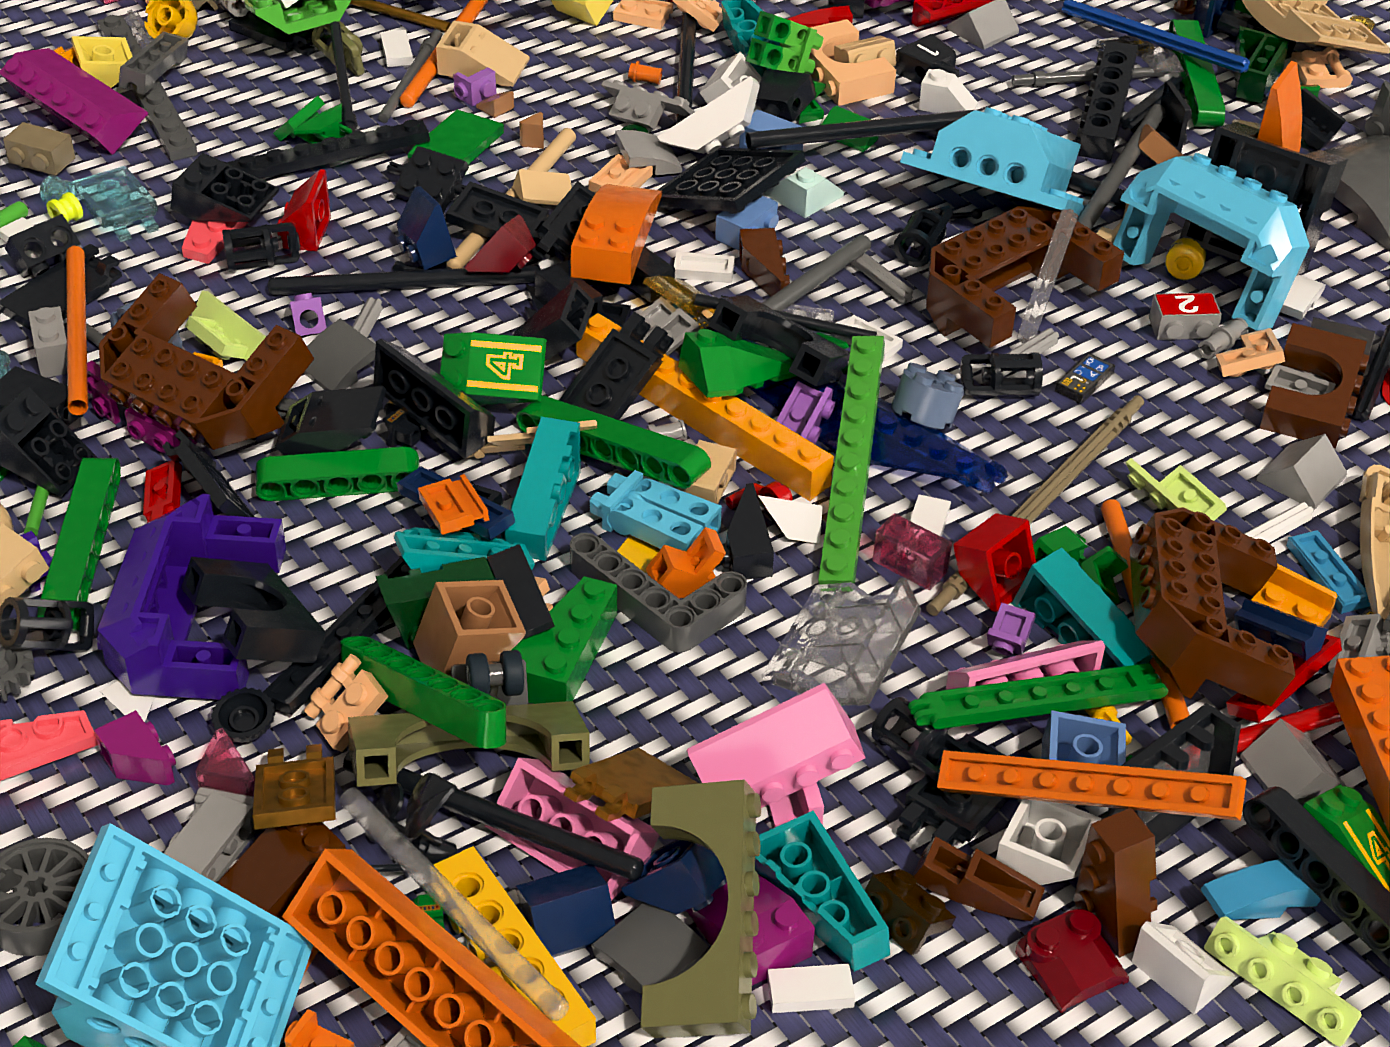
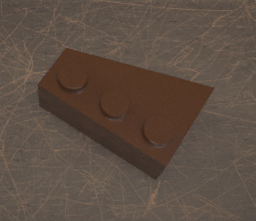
M1128 808L1090 825L1074 894V902L1077 909L1087 910L1099 919L1102 937L1119 958L1135 951L1142 925L1145 921L1151 922V912L1158 910L1157 899L1154 896L1150 897V881L1156 879L1155 836L1132 808Z

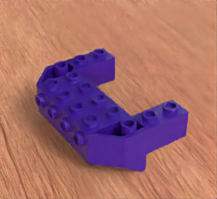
M201 494L182 506L134 530L97 629V647L103 651L106 666L132 694L220 700L221 696L227 695V692H233L235 689L246 687L249 677L247 660L236 659L224 643L187 641L198 605H194L181 589L191 557L268 563L275 573H279L286 552L282 519L213 515L210 494Z

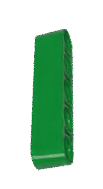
M392 447L264 457L256 463V494L265 501H283L398 492L396 483L420 467L419 455L415 449L410 447Z

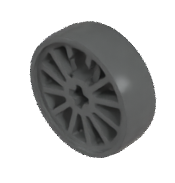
M36 838L17 843L0 852V914L3 913L0 916V949L20 956H42L49 953L69 905L65 901L71 900L89 857L81 847L63 839ZM58 913L63 915L62 917L56 920H52L54 917L58 915ZM23 916L21 924L19 926L13 925ZM34 922H35V923H43V922H45L43 925L33 926V923H34Z

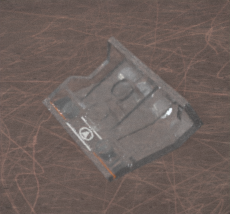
M906 577L899 578L891 594L870 596L852 582L816 585L761 675L763 681L801 694L825 682L841 706L870 704L921 612V608Z

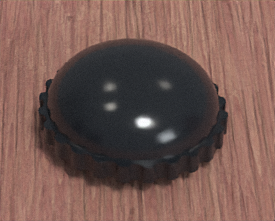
M243 687L242 689H235L233 692L229 691L227 695L221 696V699L216 702V706L212 708L211 722L215 732H218L219 736L224 737L225 740L239 743L250 742L261 737L271 728V723L274 722L275 706L272 703V698L268 697L267 693H263L260 689L255 690L254 688L247 689Z

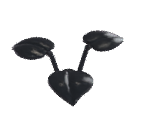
M427 773L422 776L407 803L408 817L404 827L394 819L404 802L403 788L399 782L397 784L384 785L380 792V797L377 798L368 815L365 827L366 837L369 841L377 843L384 838L390 826L412 840L409 846V856L413 858L415 863L371 866L378 872L416 871L423 874L426 867L431 869L432 865L457 854L455 843L436 837L425 829L445 801L457 789V786L434 773Z

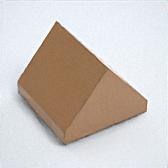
M539 112L519 122L520 145L522 147L544 149L543 113Z

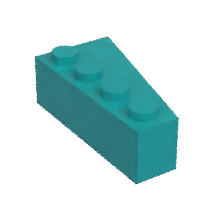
M542 416L540 418L516 497L513 498L511 504L515 523L501 533V538L510 544L514 542L525 544L532 559L546 561L581 473L579 422Z
M1062 547L1031 566L1011 604L1017 608H1026L1028 611L1035 613L1034 622L1042 629L1046 626L1051 628L1059 635L1058 642L1061 644L1081 640H1102L1105 644V650L1100 670L1150 662L1152 655L1136 635L1135 625L1127 618L1124 611L1111 601L1102 588L1084 572L1078 562Z
M814 811L759 834L761 849L760 855L755 857V871L795 900L814 925V934L843 962L849 964L850 968L855 972L890 955L888 926Z

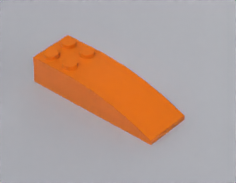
M1290 61L1270 89L1257 138L1300 153L1302 133L1301 88L1297 62Z
M605 184L600 187L590 201L571 245V277L630 285L662 197V191Z

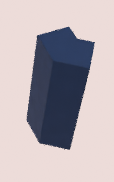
M1244 599L1242 608L1234 613L1235 629L1248 631L1256 638L1272 645H1280L1292 653V655L1304 660H1308L1321 650L1328 631L1325 627L1248 599Z

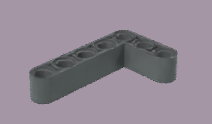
M579 533L570 540V569L573 575L580 580L586 576L617 584V609L673 652L681 653L691 650L745 612L747 580L738 572H724L680 600L598 536L592 533Z

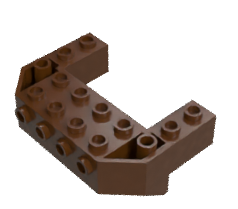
M1017 206L931 248L926 308L940 334L944 337L962 328L991 348L1012 337L1016 307L994 291L1030 273L1047 284L1071 273L1099 292L1119 281L1124 251L1061 210Z
M161 273L154 278L99 343L100 374L102 381L109 389L107 394L110 398L126 408L131 407L139 414L158 421L165 427H170L176 432L180 430L188 438L212 450L255 438L281 428L285 422L275 407L314 360L300 335L278 325H275L236 374L168 343L170 338L197 308V305L181 282Z
M1182 507L1154 513L1147 524H1142L1135 535V541L1129 549L1136 635L1163 671L1168 673L1174 680L1178 689L1185 697L1191 699L1203 682L1208 679L1272 706L1295 677L1292 653L1280 645H1272L1260 640L1248 631H1240L1228 626L1222 583L1255 596L1278 568L1275 548L1263 539H1254L1241 533L1234 526H1225L1213 521L1202 512H1193Z

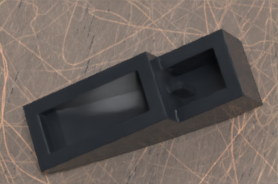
M520 544L487 556L495 579L503 580L526 631L523 639L555 627Z

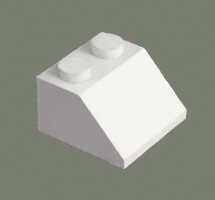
M741 52L718 66L699 92L707 104L750 76L760 83L762 77L749 62L745 61L746 58Z

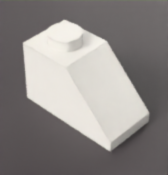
M928 69L921 84L919 110L932 113L976 110L978 102L955 74L947 73L941 69Z

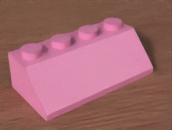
M1081 640L1039 651L1026 652L1022 655L1001 660H993L967 668H959L948 672L946 690L1100 670L1105 644L1102 640Z
M825 682L687 749L688 756L702 783L745 779L750 787L759 794L761 808L778 802L783 797L804 787L811 786L819 780L840 770L847 769L866 758L853 722Z
M517 759L498 798L497 804L641 858L643 862L650 856L660 836L650 825L638 818L633 819L626 814L622 815L619 819L606 822L595 815L596 808L598 806L603 807L606 804L605 801L593 795L588 800L575 803L564 796L566 788H572L576 785L569 776L561 771H551L539 759ZM485 825L488 829L558 873L587 865V863ZM595 867L608 883L612 901L620 893L622 886L628 879Z

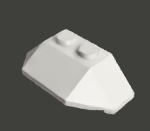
M751 76L657 136L659 141L669 146L702 154L715 152L722 146L721 142L729 137L734 139L745 132L744 128L751 123L760 87L758 81Z

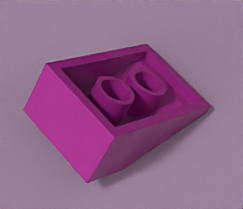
M759 874L760 890L758 896H754V911L758 916L759 931L757 936H753V952H755L757 957L758 972L757 976L752 978V986L767 979L768 969L789 968L812 957L815 932L814 925L795 900ZM727 883L714 891L712 894L714 900L703 909L696 912L692 908L686 910L711 946L717 939L725 920L728 906Z

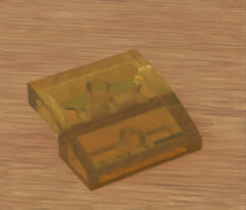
M670 276L646 277L643 281L645 285L696 318L700 316L705 308L694 305L696 293H704L683 280ZM705 308L714 314L715 309Z

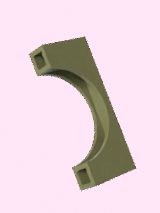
M573 701L506 706V743L494 749L510 750L532 756L545 763L551 771L575 770L590 764V732ZM411 713L348 717L349 754L357 787L397 784V775L400 770L416 759L442 751L479 748Z
M745 779L652 788L650 826L663 839L693 842L713 852L723 867L728 886V906L725 920L717 939L707 953L682 974L664 982L642 986L641 1028L654 1038L751 1033V1019H755L757 1014L756 998L752 993V978L756 977L758 972L757 957L755 952H753V936H757L759 931L758 916L754 911V896H758L760 890L759 877L755 871V857L760 855L761 849L759 834L756 832V818L761 816V800L759 794L750 787Z

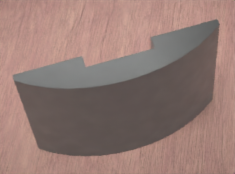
M1367 136L1324 150L1325 152L1348 159L1334 197L1358 215L1357 227L1390 252V136Z

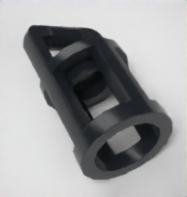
M949 205L932 210H917L912 213L906 227L894 241V251L900 261L912 267H922L928 264L931 248L940 244L946 236V224L953 215ZM913 241L925 246L918 258L906 254Z
M291 222L222 230L228 272L292 263L300 258L299 233L296 232V227ZM288 231L287 241L291 254L275 256V252H279L277 237H272L271 233ZM261 245V248L233 252V248Z
M1040 353L964 355L960 366L961 384L964 386V393L967 395L1039 396L1043 381ZM970 364H986V367H982V382H986V386L973 385V372ZM1003 371H1026V378H1003Z
M8 597L0 607V642L3 647L12 649L87 651L93 645L94 606L90 602ZM27 607L46 608L44 617H29ZM13 608H15L17 618H10ZM70 608L81 610L79 619L80 641L78 644L68 643L73 630ZM9 629L16 630L13 637H11ZM28 630L43 631L44 641L25 640Z
M897 697L892 699L877 715L871 729L873 739L879 744L888 745L908 760L909 766L915 771H922L933 780L938 781L940 766H935L932 763L941 758L945 747L950 751L971 753L967 747L951 737L946 728L935 729L932 725L918 726L913 718L914 715L908 709L910 701L906 698ZM895 713L897 716H899V719L896 722V724L890 730H888L887 728H885V725L890 719V717ZM909 724L921 732L913 745L901 737Z

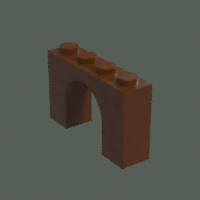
M1292 323L1284 348L1285 362H1282L1280 365L1319 375L1337 385L1335 390L1321 395L1305 394L1272 385L1260 429L1301 440L1326 434L1333 448H1336L1339 436L1345 438L1347 436L1351 419L1345 418L1346 414L1353 415L1358 398L1351 395L1352 393L1359 394L1364 376L1358 375V372L1365 373L1370 355L1364 354L1367 341Z

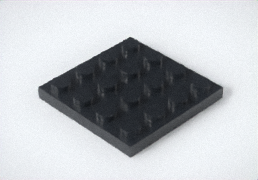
M719 148L715 152L707 154L658 190L662 191V197L658 207H664L665 210L684 208L686 211L701 209L707 210V212L728 211L730 214L739 213L745 209L747 204L761 198L762 193L778 185L779 181L786 175L794 173L796 168L806 161L803 150Z

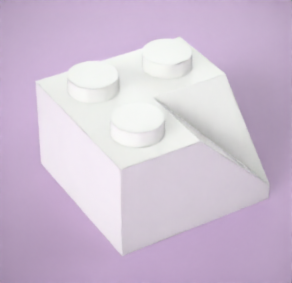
M1022 799L999 842L996 860L1039 885L1073 879L1079 876L1090 825L1101 820V818L1065 803Z

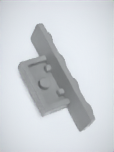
M614 80L613 83L603 81L601 84L605 90L616 97L609 112V115L616 120L655 130L664 110L687 117L695 113L689 107L690 103L679 96H675L672 99L659 91L649 93L640 86L634 85L633 88H630L618 80Z

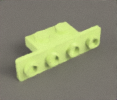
M204 290L201 292L196 303L197 308L193 311L192 316H189L185 325L195 335V340L213 349L212 353L224 360H230L233 357L247 361L266 338L265 335L209 291Z
M1132 458L1126 461L1130 472L1127 477L1138 490L1144 488L1148 491L1152 502L1161 510L1165 507L1168 510L1184 507L1193 512H1202L1213 521L1227 510L1225 503L1181 465L1162 481L1158 482Z
M1224 916L1219 919L1204 945L1205 951L1338 1047L1345 1044L1362 1016L1358 1009L1335 994L1342 979L1332 973V968L1323 960L1309 957L1298 949V944L1285 934L1273 931L1257 938L1233 920Z

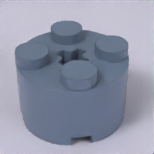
M910 362L907 369H904L891 408L899 415H902L903 410L910 413V420L918 424L937 429H944L946 424L948 428H951L964 394V386L955 382L956 376L949 372L939 370L937 374L926 371V367Z

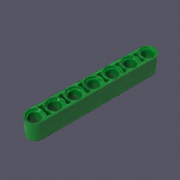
M1172 19L1170 21V33L1205 44L1198 20ZM1172 50L1179 76L1183 78L1182 83L1185 85L1183 91L1187 104L1191 107V118L1194 127L1223 126L1225 122V105L1212 63Z
M542 395L541 402H531L516 415V422L524 433L526 428L538 426L541 416L573 422L596 420V429L580 431V454L632 472L634 470L639 471L644 476L678 488H689L711 468L710 457L698 446Z
M118 458L82 459L41 599L88 601L120 485L121 466ZM38 607L37 617H44L46 608ZM70 608L73 619L72 632H78L81 610Z
M351 636L341 640V663L350 654L359 658L362 663L354 674L357 676L361 670L372 673L389 696L386 701L473 746L491 749L505 745L506 703L370 637Z

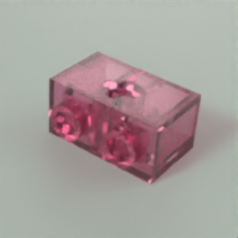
M894 513L875 532L872 561L930 591L948 573L952 542Z

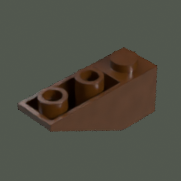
M775 228L740 229L739 257L742 271L771 297L790 284L789 275H786V258L782 257V240H777Z

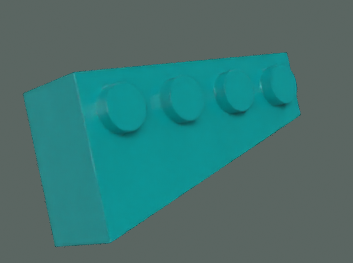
M752 0L721 1L723 27L736 53L741 52L746 58L752 38L779 45L780 42L754 35L760 11L763 10ZM750 63L761 77L765 69H769Z

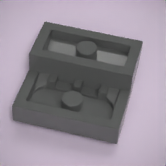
M340 318L322 331L307 346L314 360L303 374L324 390L346 389L358 381L357 371L375 360L376 344Z
M645 902L592 944L594 956L623 974L625 985L642 994L643 985L664 982L682 974L695 965L710 949L699 935L673 913Z

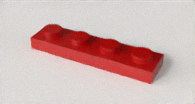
M1326 635L1321 650L1308 660L1292 655L1295 677L1272 706L1238 692L1226 702L1228 714L1246 719L1247 721L1260 723L1342 651L1341 639Z

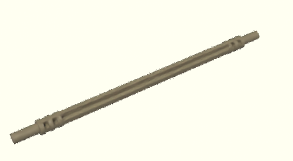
M1135 395L1123 408L1117 409L1012 516L1028 519L1029 525H1031L1131 423L1132 416L1144 405V399L1139 395ZM958 570L943 584V590L926 606V610L930 615L937 616L952 599H958L970 587L959 575Z

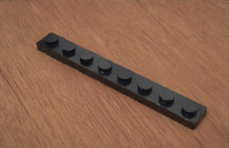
M412 119L400 125H384L368 132L356 131L349 134V136L340 138L328 137L321 142L313 144L301 143L294 146V148L285 150L273 149L266 154L257 156L245 155L238 160L224 163L261 179L430 141V137L423 120Z

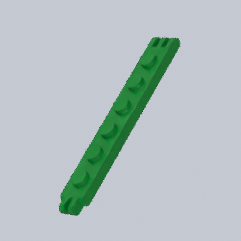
M1150 663L927 692L922 694L919 699L911 701L908 704V709L914 715L913 718L918 726L932 725L935 729L1045 715L1050 714L1051 710L1067 712L1161 699L1168 694V688L1162 683L1159 675L1155 673L1153 666Z

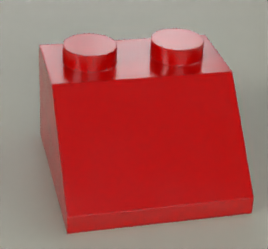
M318 170L294 191L290 202L285 204L283 218L279 219L277 223L291 222L295 225L296 232L299 233L301 250H318L331 219L326 170ZM277 232V235L281 236L283 248L289 249L287 234L289 232Z
M995 513L953 544L959 575L994 612H998L1001 603L1009 604L1014 600L1029 569L1036 563L1028 519Z

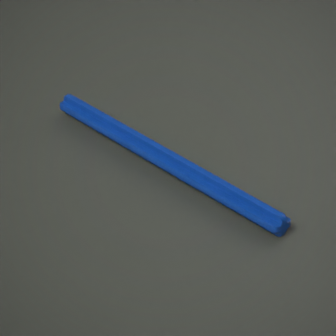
M1065 0L1063 2L1062 11L1065 14L1239 73L1248 71L1250 64L1248 58L1074 0Z

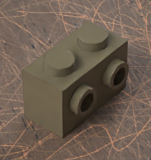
M22 122L3 139L8 163L24 168H30L50 175H58L75 159L71 134Z

